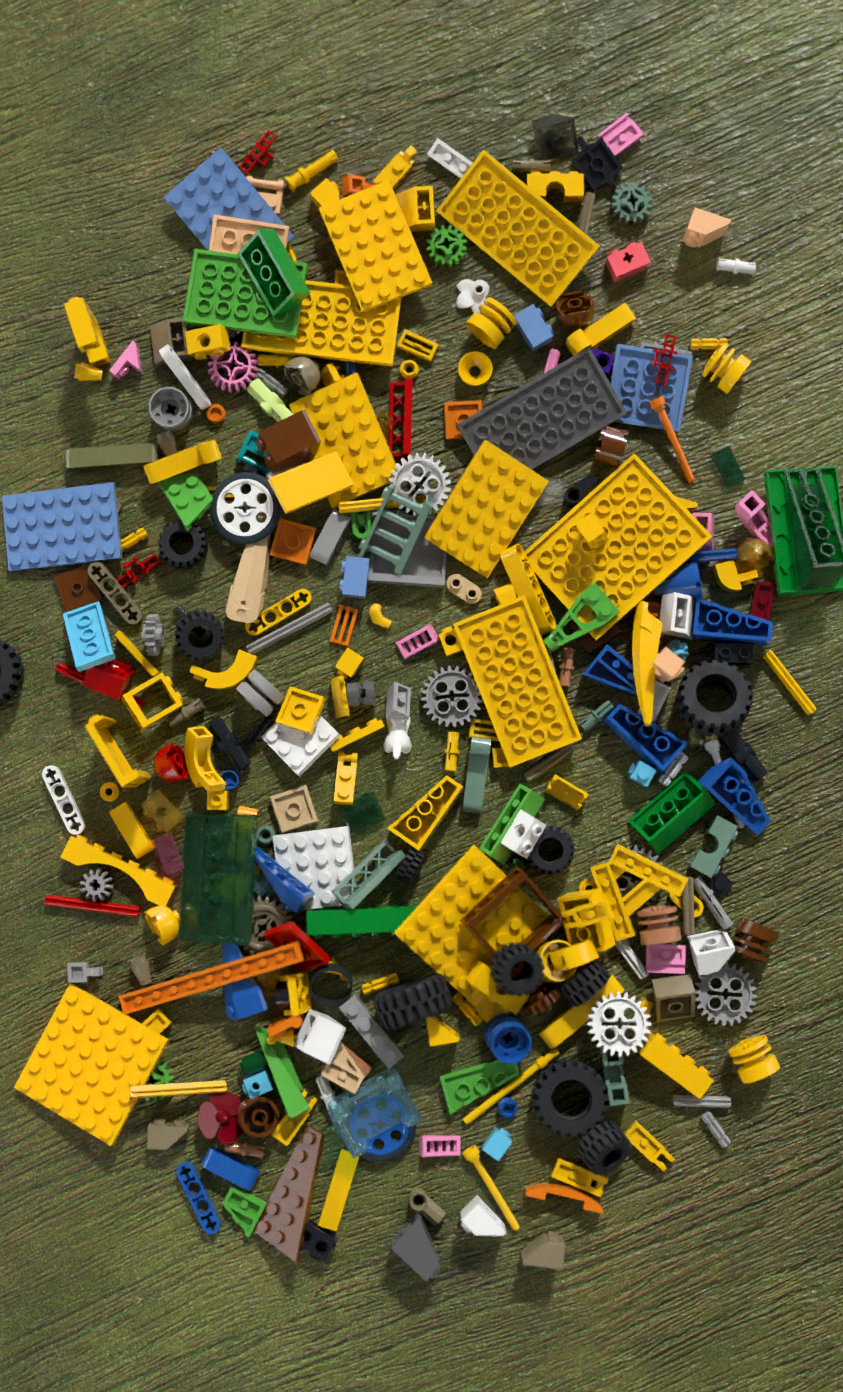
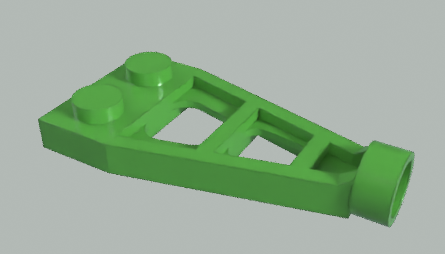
M593 583L579 595L551 635L545 638L543 642L554 652L560 646L606 625L620 611L600 587ZM584 605L590 606L596 613L595 620L586 624L581 623L577 618L578 612ZM570 620H574L579 626L578 631L569 636L565 635L563 627ZM553 638L557 639V644L552 640Z

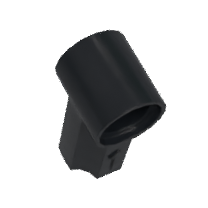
M589 473L573 487L568 488L563 498L565 505L574 508L599 485L597 478ZM573 493L577 496L578 500H570L568 495Z

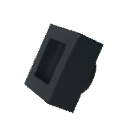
M719 870L716 876L713 875L706 882V885L718 897H721L733 883Z

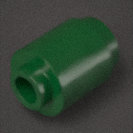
M258 1051L241 1058L242 1062L239 1063L242 1073H246L247 1076L266 1070V1067L269 1066L264 1051L261 1053Z

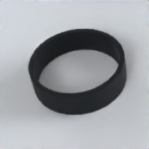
M328 963L319 966L314 970L310 978V994L317 1003L323 1006H339L345 1003L351 996L352 976L345 967L339 964ZM336 971L347 978L350 988L340 998L327 999L316 993L312 982L322 972Z

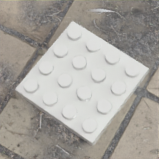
M349 826L274 835L273 843L276 862L315 892V895L304 910L341 906L342 904L331 891L354 869ZM346 886L339 891L344 899L349 896V887Z

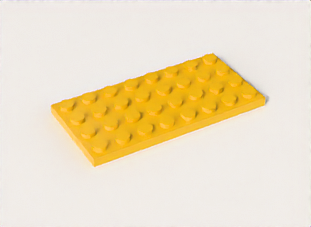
M484 149L436 210L551 307L600 248L595 241Z
M306 280L305 284L311 293L302 301L297 338L243 332L242 349L393 367L402 297L362 313L350 285Z
M525 595L453 624L509 767L582 739Z

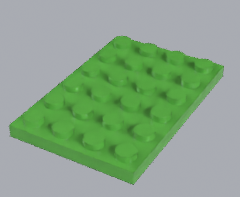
M194 249L183 323L206 327L221 324L229 330L297 338L302 302L284 313L273 317L238 254ZM293 261L305 282L308 264Z

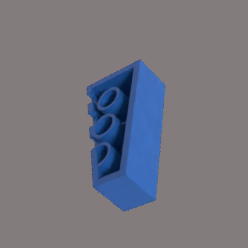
M621 704L617 705L603 720L644 761L656 769L657 773L663 772L689 744L685 740L677 738L669 731L658 727L653 722H651L649 727L645 726L642 716Z

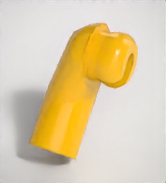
M372 604L369 608L372 622L389 629L392 620L382 617L379 604Z

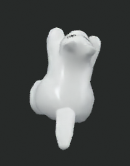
M410 717L408 720L387 718L388 735L383 746L387 753L393 752L396 760L400 757L401 752L407 754L411 751L412 744L407 735L411 722Z

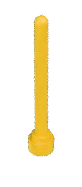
M473 1145L463 1152L465 1159L474 1164L511 1228L517 1231L519 1224L480 1161V1151L477 1146Z

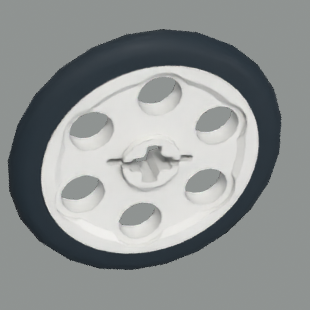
M242 472L229 476L219 484L212 496L213 502L210 512L213 524L223 537L234 543L252 544L263 540L272 533L280 519L281 504L268 479L257 473ZM244 484L251 486L250 493L243 494L241 492ZM229 493H232L235 497L231 504L225 502V496ZM264 493L267 495V501L260 504L257 501V497ZM245 503H247L249 507H252L248 509L246 513L243 510L239 509L241 507H244ZM231 512L234 514V520L227 523L224 520V516ZM259 513L267 515L265 522L259 523L257 521ZM248 522L250 529L244 533L241 531L240 526L242 523Z

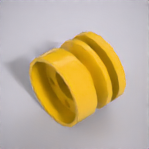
M487 297L484 300V304L479 306L481 314L473 313L467 320L466 325L481 342L496 349L504 340L502 332L509 334L511 328L516 326L517 321L505 306L495 299Z
M725 342L705 364L701 376L705 378L711 371L714 374L709 381L712 382L719 377L721 380L717 387L728 394L752 361L742 354L734 360L732 357L735 349L733 348L727 355L725 351L729 344Z
M566 941L544 942L534 950L542 958V964L545 967V970H542L544 978H540L541 982L565 981L576 972L577 967L555 972L549 955L553 951L571 946Z
M766 1035L747 1038L729 1049L730 1056L735 1057L732 1060L733 1063L743 1064L737 1069L742 1083L758 1081L780 1069L775 1054L765 1055L772 1048L770 1044H766L768 1042Z

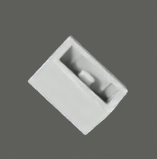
M676 592L662 595L660 610L662 634L693 639L696 601L691 596Z
M309 1009L294 1045L301 1051L327 1064H331L332 1059L336 1055L338 1045L344 1037L346 1028L330 1016Z

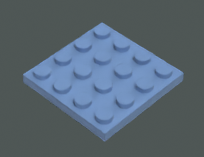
M617 344L610 384L627 414L614 422L665 430L658 412H655L649 404V401L663 396L666 401L664 409L673 430L680 432L693 356L679 353L672 354L670 367H673L674 371L669 370L667 384L664 386L655 384L659 365L654 367L650 363L654 360V349ZM659 353L657 362L660 363L661 354ZM667 356L662 358L663 363H669ZM661 369V372L666 373V369ZM660 375L659 382L663 383L665 377Z

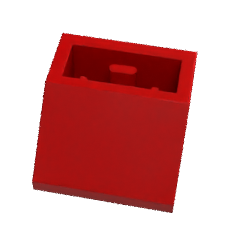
M113 659L87 669L82 686L118 700L124 695L136 668L131 667L127 662H119Z

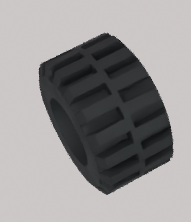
M176 519V522H169V526H164L162 528L164 531L159 533V552L164 560L174 568H181L182 570H186V568L192 569L194 565L201 564L200 561L206 557L208 540L202 529L194 522L191 524L192 528L187 531L181 520ZM183 534L190 535L194 540L193 548L186 554H176L173 550L174 540Z
M196 609L193 613L187 612L186 616H182L180 622H177L175 639L179 650L182 651L183 655L189 656V659L194 660L196 658L197 661H202V658L209 660L210 656L215 657L217 655L216 652L221 651V645L225 641V634L219 619L213 613ZM196 626H205L211 631L210 638L203 644H194L189 641V632Z
M546 826L527 857L529 864L535 870L544 874L553 875L563 872L564 869L570 866L574 858L575 848L573 846L574 842L570 838L571 836L561 828ZM549 838L555 839L561 846L560 856L551 862L543 860L538 852L540 843Z
M510 942L508 946L505 944L501 946L502 950H497L495 952L497 954L496 957L491 959L493 964L490 965V969L493 972L490 974L494 979L493 981L512 996L522 997V994L529 995L531 990L534 992L536 985L540 986L542 983L540 978H544L542 970H545V967L542 964V958L530 947L520 942H516V944ZM524 961L522 972L518 976L511 978L510 972L514 964Z
M597 959L577 966V970L571 978L559 983L558 990L573 1007L580 1006L605 986L610 974Z
M611 1121L604 1122L595 1126L594 1129H591L579 1143L577 1153L592 1173L603 1175L617 1168L626 1159L631 1150V1141L616 1123Z

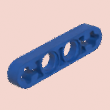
M184 1161L177 1168V1176L203 1230L208 1234H214L219 1230L221 1220L195 1166L190 1161ZM183 1166H185L186 1169H191L189 1171L190 1178H192L193 1176L195 1177V1179L190 1180L188 1183L185 1182L188 1180L187 1174L181 1173V1171L183 1170ZM193 1183L198 1184L200 1187V1191L197 1194H193L189 1190V1186ZM201 1201L207 1202L208 1210L200 1211L198 1203ZM210 1212H212V1214H210L209 1217L212 1222L216 1221V1224L214 1226L215 1228L213 1229L211 1226L208 1227V1218L205 1217V1219H203L202 1216H206Z

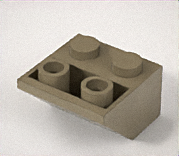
M183 317L166 319L150 327L155 365L167 364L159 352L167 344L174 350L182 362L192 361V356L187 353L185 332L189 331V325L183 323Z

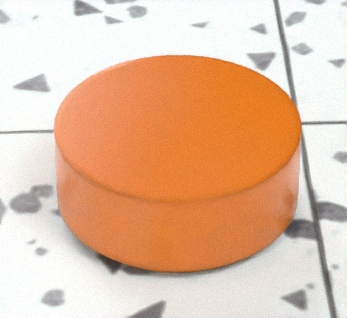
M213 404L208 407L206 415L211 423L220 424L225 420L226 412L221 405Z

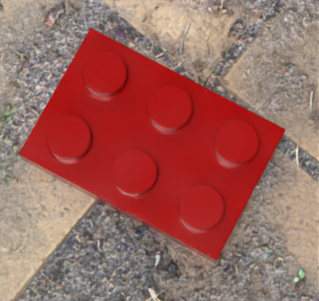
M293 922L268 929L263 935L275 948L299 942L304 961L293 965L300 972L329 963L330 957L324 950L315 944Z

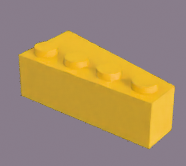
M652 1032L644 1034L648 1040L640 1041L643 1045L642 1048L637 1045L635 1046L637 1052L701 1099L714 1081L708 1076L710 1072L703 1066L696 1067L694 1065L696 1061L687 1054L683 1057L680 1054L681 1050L675 1045H667L665 1043L666 1039L659 1033L656 1035Z

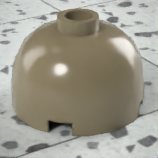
M301 356L291 359L284 365L286 366L284 368L286 378L292 386L294 383L300 388L298 390L299 393L309 395L319 385L321 380L319 365L315 360Z

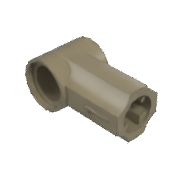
M415 1188L410 1192V1205L414 1210L420 1212L434 1226L443 1219L446 1212L427 1196L423 1189ZM419 1195L424 1199L421 1203H415L413 1201L414 1197Z

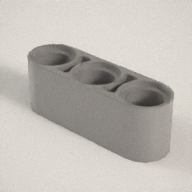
M334 508L310 553V557L328 565L352 517L345 513H339V510Z

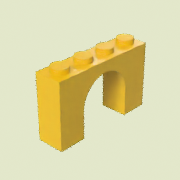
M83 297L69 299L67 303H64L78 348L82 353H87L89 362L94 367L110 363L111 360L98 320Z

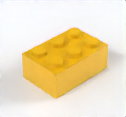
M602 888L569 892L557 899L562 913L577 906L602 900L604 895ZM573 915L564 917V927L568 922L575 921ZM610 920L579 928L566 929L565 927L567 940L570 945L593 939L597 952L606 951L616 945Z

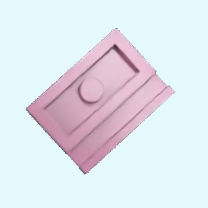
M626 113L599 133L597 139L602 137L615 157H617L642 138L644 133Z
M646 945L645 972L685 974L686 945Z

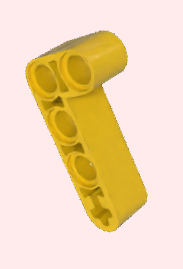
M624 303L583 331L579 329L567 338L565 345L573 356L588 347L592 351L593 348H597L630 326L637 318L628 305Z
M214 439L146 464L143 468L149 483L153 484L202 464L219 460L222 456Z

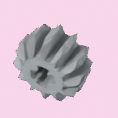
M98 868L96 873L91 869L89 870L90 876L88 874L83 875L87 881H80V884L86 887L82 888L81 892L88 891L85 898L88 899L92 896V901H97L99 897L102 901L105 899L104 894L110 896L111 893L107 888L112 889L114 885L108 884L113 878L106 879L107 871L101 875V868ZM98 880V883L101 884V887L97 888L96 890V886H93V882H97Z

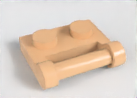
M247 176L246 178L253 187L277 190V194L258 193L276 215L280 216L285 182L278 180V182L253 179L252 176Z

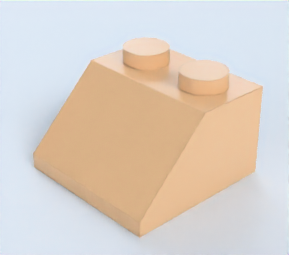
M694 208L682 242H685L689 247H702L724 236L731 219Z

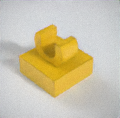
M330 363L321 370L320 376L326 387L345 377L344 375L339 376L337 372L340 366H334L333 363Z

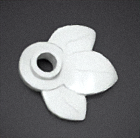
M469 279L462 280L457 284V288L461 293L457 298L456 306L458 308L471 307L473 313L481 314L479 306L484 304V300L489 294V285L484 280H476L475 282ZM478 286L483 287V291L481 293L477 292Z

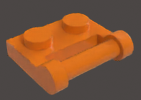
M304 1013L299 1016L287 1015L270 1023L267 1029L270 1037L274 1035L276 1037L282 1036L287 1033L286 1030L290 1027L299 1028L302 1025Z

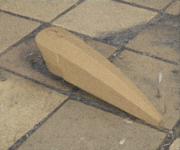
M259 513L257 516L259 523H263L267 519L265 513ZM271 534L261 541L245 545L226 603V615L231 620L253 623L258 619L263 609L265 589L268 581Z

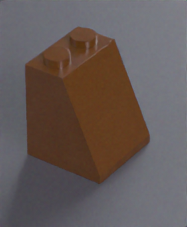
M305 409L260 431L256 440L257 448L262 452L265 464L272 473L312 461L321 443Z

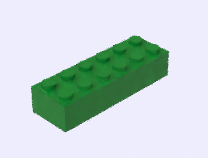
M418 905L355 907L354 909H309L306 911L307 935H312L313 939L324 938L325 934H331V938H341L344 934L350 933L351 937H362L363 933H371V936H382L383 932H390V935H396L394 932Z

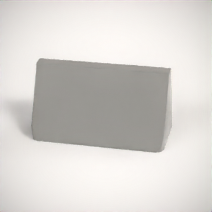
M394 682L387 689L386 718L409 719L411 688Z

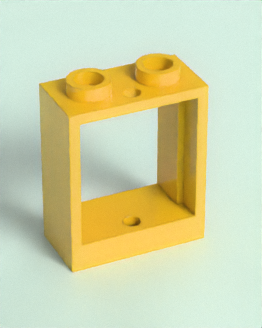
M163 672L122 696L121 700L141 731L163 720L183 706V698L179 692L175 693L172 688L173 683L169 676H165ZM161 682L174 705L147 720L133 697L154 684Z

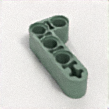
M471 737L462 812L482 813L488 757L491 747V739Z

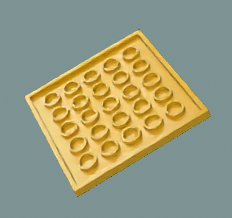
M473 845L394 933L436 972L441 973L447 982L476 1007L484 998L485 993L480 991L478 994L472 990L466 978L479 960L490 967L493 964L491 961L492 956L460 920L507 875ZM517 887L475 928L495 951H501V946L504 944L508 946L510 942L514 944L516 942L521 943L549 915Z
M70 983L14 1088L108 1145L113 1146L138 1098H131L130 1087L146 1085L169 1039Z

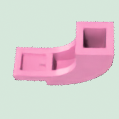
M751 490L736 504L735 509L747 530L770 550L772 548L769 519L762 510L765 503Z

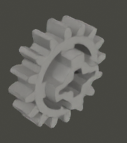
M148 614L141 633L143 646L146 647V652H148L149 656H159L160 649L164 646L165 631L163 624H160L158 614Z

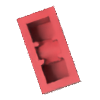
M636 242L630 243L625 247L626 249L621 251L614 250L608 254L605 263L614 283L649 268L651 261L642 242L637 244Z

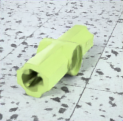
M258 378L253 380L247 387L248 393L256 399L268 416L273 417L277 422L293 415L276 393L271 392Z

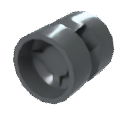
M366 681L362 685H359L358 682L347 683L349 708L360 707L361 704H364L365 707L376 706L374 681ZM360 691H366V697L361 698Z

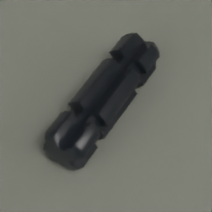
M262 716L261 722L257 723L250 733V737L245 740L244 746L251 750L254 748L255 742L259 741L266 731V727H269L272 719L270 717Z

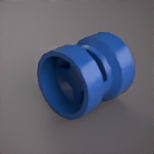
M227 770L220 775L226 782L225 789L233 790L239 786L240 776L235 771Z

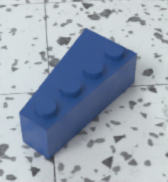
M696 598L693 640L760 646L771 645L773 622L705 601L702 598Z

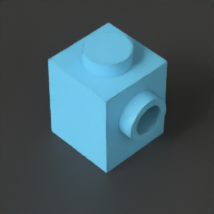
M639 760L636 763L633 762L630 766L628 778L643 787H648L656 769Z
M267 1069L245 1077L243 1080L244 1084H242L245 1094H249L250 1098L259 1096L274 1088Z
M495 1127L482 1145V1150L499 1161L512 1143L511 1134L502 1127L500 1130Z

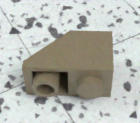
M154 1119V1122L148 1125L147 1149L167 1150L188 1131L190 1124H185L184 1120H174L173 1123H168L165 1119Z

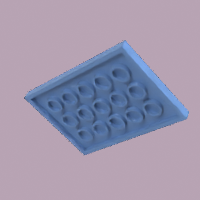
M222 148L218 149L164 196L165 200L207 250H209L214 215L286 226ZM290 230L287 244L295 238Z
M115 483L2 496L8 571L14 572L122 559Z

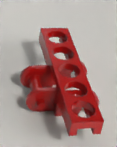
M268 130L259 142L256 141V146L249 154L245 155L246 159L239 166V170L248 175L255 165H261V168L266 169L267 162L270 159H274L273 154L269 153L268 149L277 139V135ZM272 135V140H267L268 136ZM256 149H260L261 154L256 155L254 151ZM265 154L267 156L263 162L260 161V157ZM246 164H249V169H243Z
M666 334L662 351H659V348L653 350L655 352L654 360L650 363L654 367L659 365L655 384L666 386L669 370L674 371L670 364L672 354H678L677 351H674L675 335ZM668 337L673 339L671 345L667 344ZM659 353L661 354L660 363L657 362ZM667 356L669 363H663L662 358ZM661 369H666V373H662ZM660 375L665 377L663 383L659 382Z
M155 553L143 562H138L139 558L134 555V559L127 564L123 562V568L127 569L126 574L117 579L118 583L121 580L126 581L122 585L123 589L131 583L136 584L137 579L146 573L149 575V571L161 563ZM152 558L157 559V561L154 564L150 563V560ZM136 562L138 566L130 570L129 566ZM145 563L149 564L148 568L144 566ZM136 569L141 570L139 576H136L134 573Z

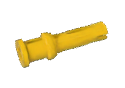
M331 150L304 169L298 168L296 173L289 177H284L288 188L295 192L296 188L304 183H309L311 177L339 161L336 153Z

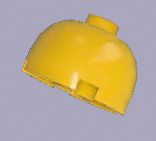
M155 906L144 912L147 914L145 919L152 933L159 935L160 938L157 940L161 945H166L177 936L180 928L178 921L181 919L176 910L172 911L166 906Z

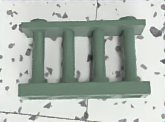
M392 483L389 488L385 487L381 495L384 498L367 538H363L359 545V549H361L359 556L363 557L367 551L392 562L396 566L394 572L401 575L434 503L427 500L424 504L421 503L419 505L393 492L396 485ZM389 500H393L416 511V514L419 515L417 520L411 522L386 510ZM381 518H387L408 528V531L411 532L409 538L403 539L378 527ZM374 534L400 545L404 549L401 556L393 555L370 544Z

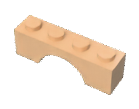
M665 647L660 654L657 653L656 659L651 664L656 668L655 679L661 683L675 679L683 671L682 665L685 661Z

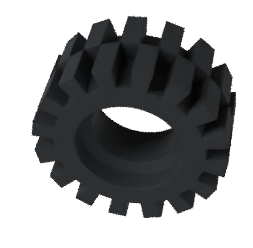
M411 847L394 877L408 884L425 854Z

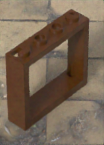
M517 866L460 920L492 957H496V951L475 927L522 882L550 913L521 942L522 944L535 950L547 940L553 931L559 929L558 926L565 921V918H562L559 911L533 881ZM519 961L516 964H514V966L511 969V972L515 968H518L522 961Z

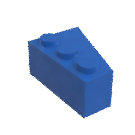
M606 645L581 676L637 697L633 665L609 645Z

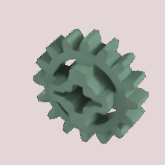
M628 182L627 187L622 184L620 190H615L614 194L616 196L612 197L611 201L614 203H612L611 209H616L614 216L619 214V221L624 218L626 219L625 224H628L629 220H632L634 225L637 219L642 222L643 216L648 217V211H651L652 208L650 203H652L653 199L648 197L650 191H644V185L639 188L638 182L634 186L631 185V182ZM644 206V208L639 213H637L638 209Z

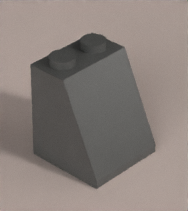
M416 1211L392 1238L391 1249L427 1281L429 1278L433 1279L440 1271L439 1254L422 1214Z

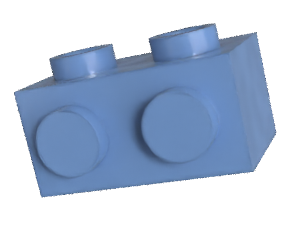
M534 304L514 315L517 321L516 327L532 353L552 341L553 329L544 322L542 311L539 308L536 309Z
M346 556V561H342L341 572L345 573L344 580H340L339 591H342L344 597L366 599L370 565L369 558Z

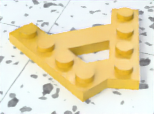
M619 844L616 845L608 862L590 868L597 888H602L604 899L608 898L614 917L609 920L616 942L636 935L629 916L662 888L680 897L688 881V878ZM628 871L643 879L622 898L616 881L620 875Z

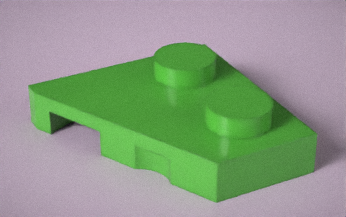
M232 1184L223 1205L232 1214L235 1222L239 1223L243 1228L246 1237L249 1238L267 1202Z

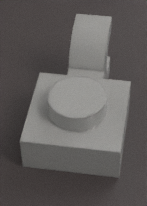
M88 962L67 963L68 983L88 982L89 976L104 974L103 967L89 968Z

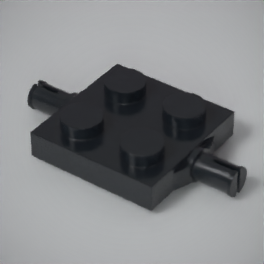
M582 135L578 137L575 141L582 150L571 160V163L579 174H584V181L592 192L600 186L607 184L612 193H614L619 188L613 181V178L623 169L622 165L602 137L590 144L586 143Z

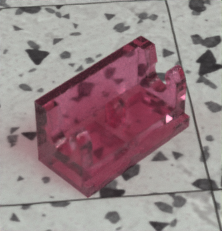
M171 833L152 840L165 876L185 869Z

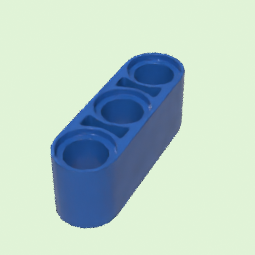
M213 1146L209 1147L201 1163L205 1169L247 1190H252L260 1174V1171L254 1166Z

